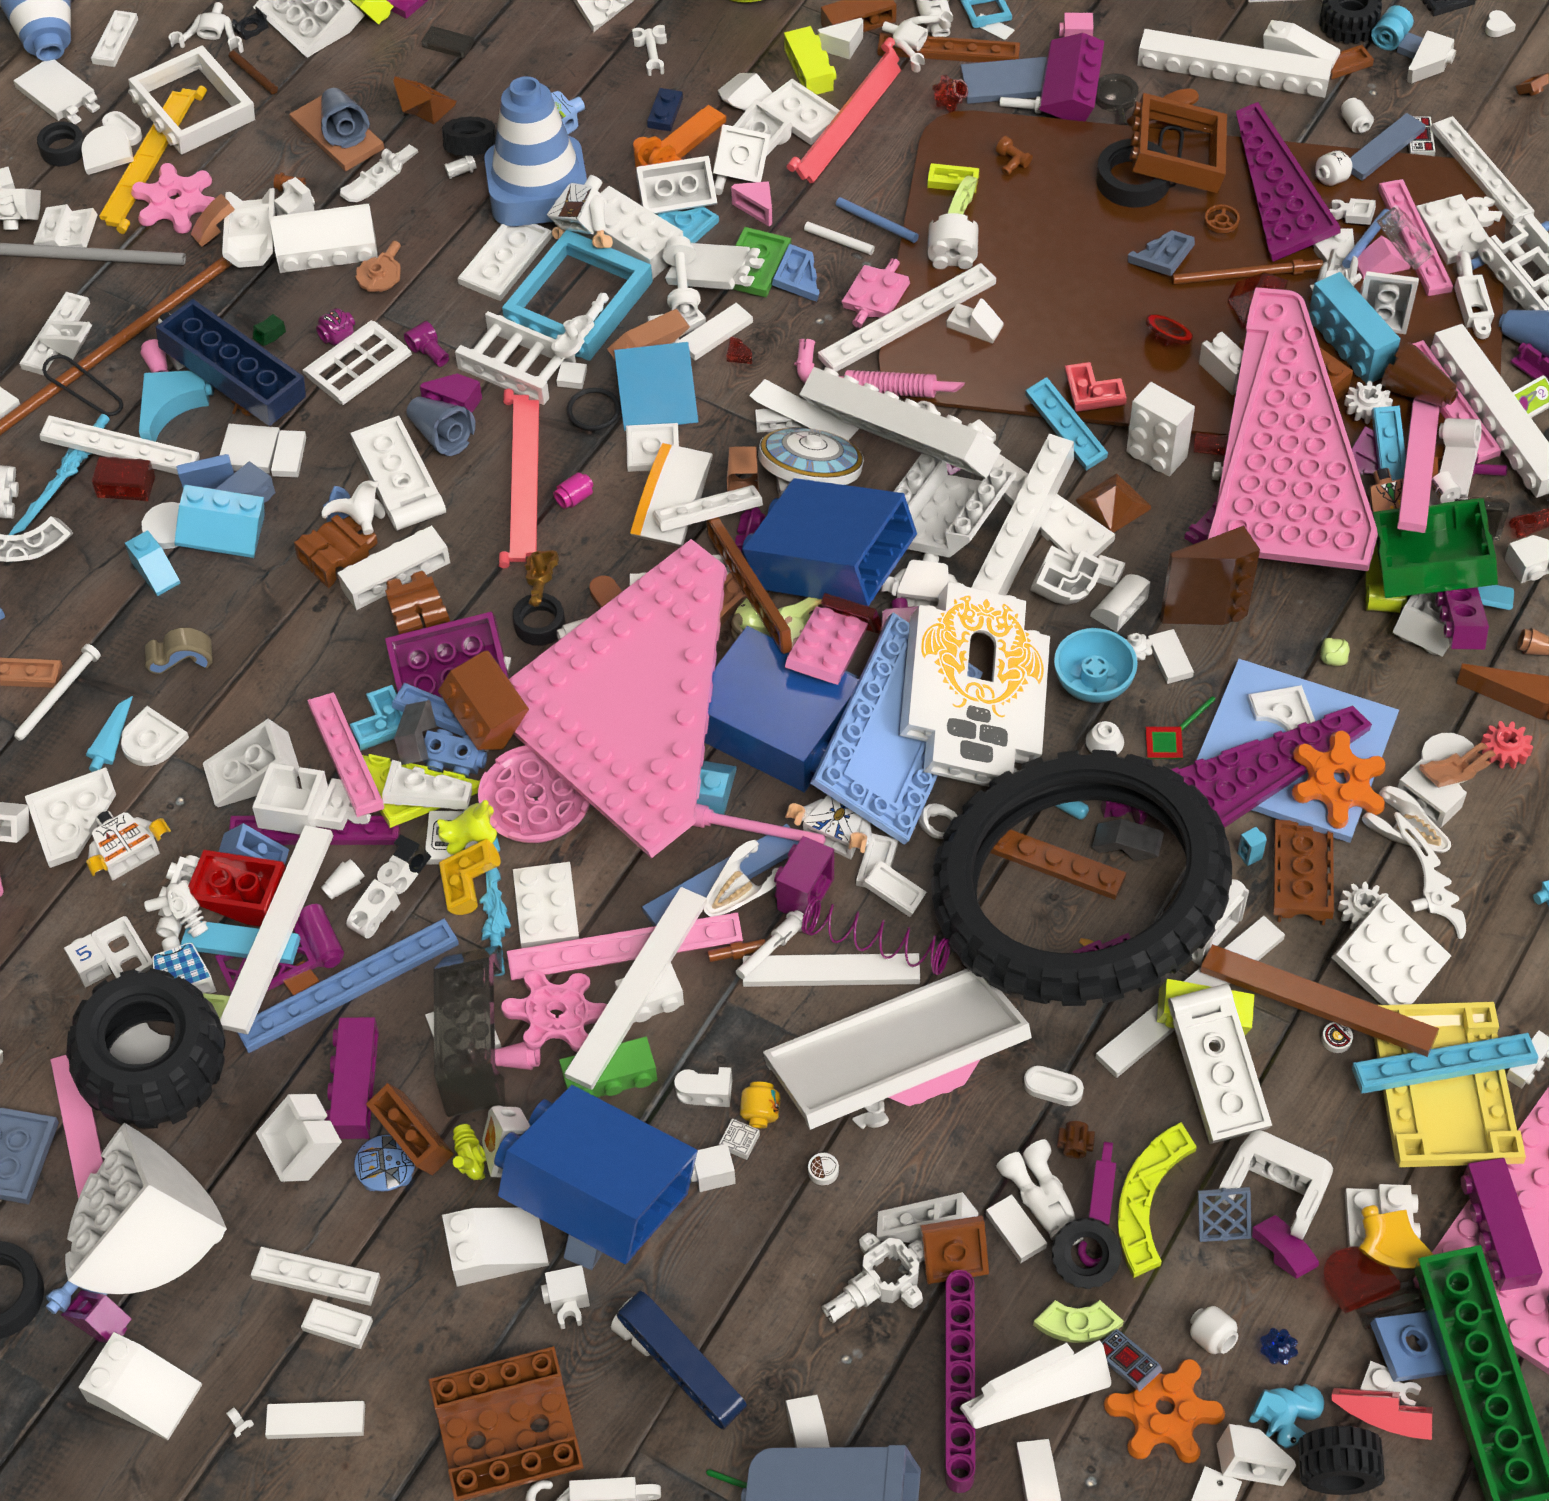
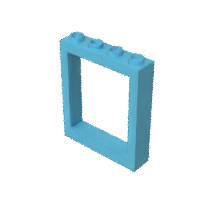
M566 230L502 307L503 317L555 340L558 335L564 334L566 330L563 324L524 307L567 255L626 279V283L594 321V327L584 337L585 342L575 354L576 357L590 361L653 282L651 264L615 249L596 248L591 239Z

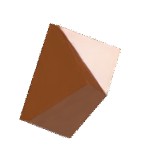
M397 76L394 77L393 81L402 111L416 115L433 125L451 110L457 102L421 82Z
M1118 474L1113 475L1076 499V502L1094 520L1113 533L1151 510V505Z

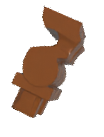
M337 514L331 518V522L324 523L317 532L312 530L309 535L302 534L294 542L297 559L312 573L314 572V575L329 589L337 579L336 568L339 566L346 568L366 559L369 556V550L378 544L377 537L374 532L369 535H364L363 532L358 534L357 532L362 527L351 516L342 519Z
M419 571L411 576L412 582L404 585L397 578L387 581L385 593L399 635L423 629L420 617L423 618L425 628L450 622L449 615L434 585L432 576L427 577L424 571Z

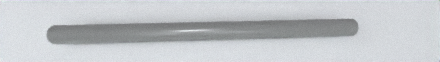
M0 243V255L166 265H185L186 263L185 253Z

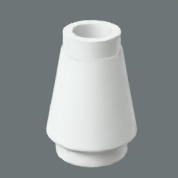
M351 859L346 863L342 861L325 884L321 886V889L333 900L335 897L361 884L360 880L365 876Z

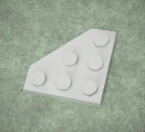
M106 767L25 796L50 868L78 858L91 837L92 831L98 825L96 822L97 816L107 811L115 798L116 792Z

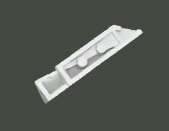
M1099 1340L1074 1354L1068 1343H1065L989 1381L981 1388L982 1395L962 1404L960 1409L972 1427L978 1429L1111 1386V1377L1104 1346Z

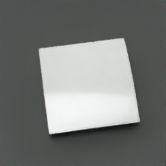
M67 204L47 207L36 234L34 245L87 248L98 214L94 208L71 211Z

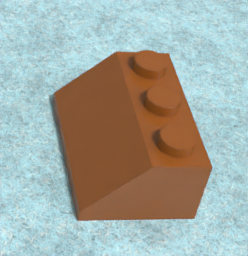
M483 651L451 670L438 690L478 750L504 749L529 711L528 706L489 651Z

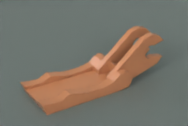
M1480 743L1462 757L1455 753L1444 760L1420 764L1419 770L1439 788L1472 779L1478 771L1491 764L1486 760L1496 756L1493 750H1489L1483 755L1478 753L1480 750L1488 748L1485 743Z

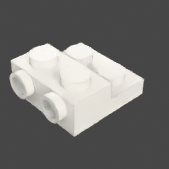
M1379 1184L1378 1189L1346 1188L1345 1209L1348 1251H1360L1358 1247L1365 1238L1362 1222L1364 1217L1361 1214V1210L1371 1205L1378 1207L1379 1214L1407 1210L1411 1227L1420 1239V1223H1414L1413 1213L1418 1212V1195L1411 1194V1185Z

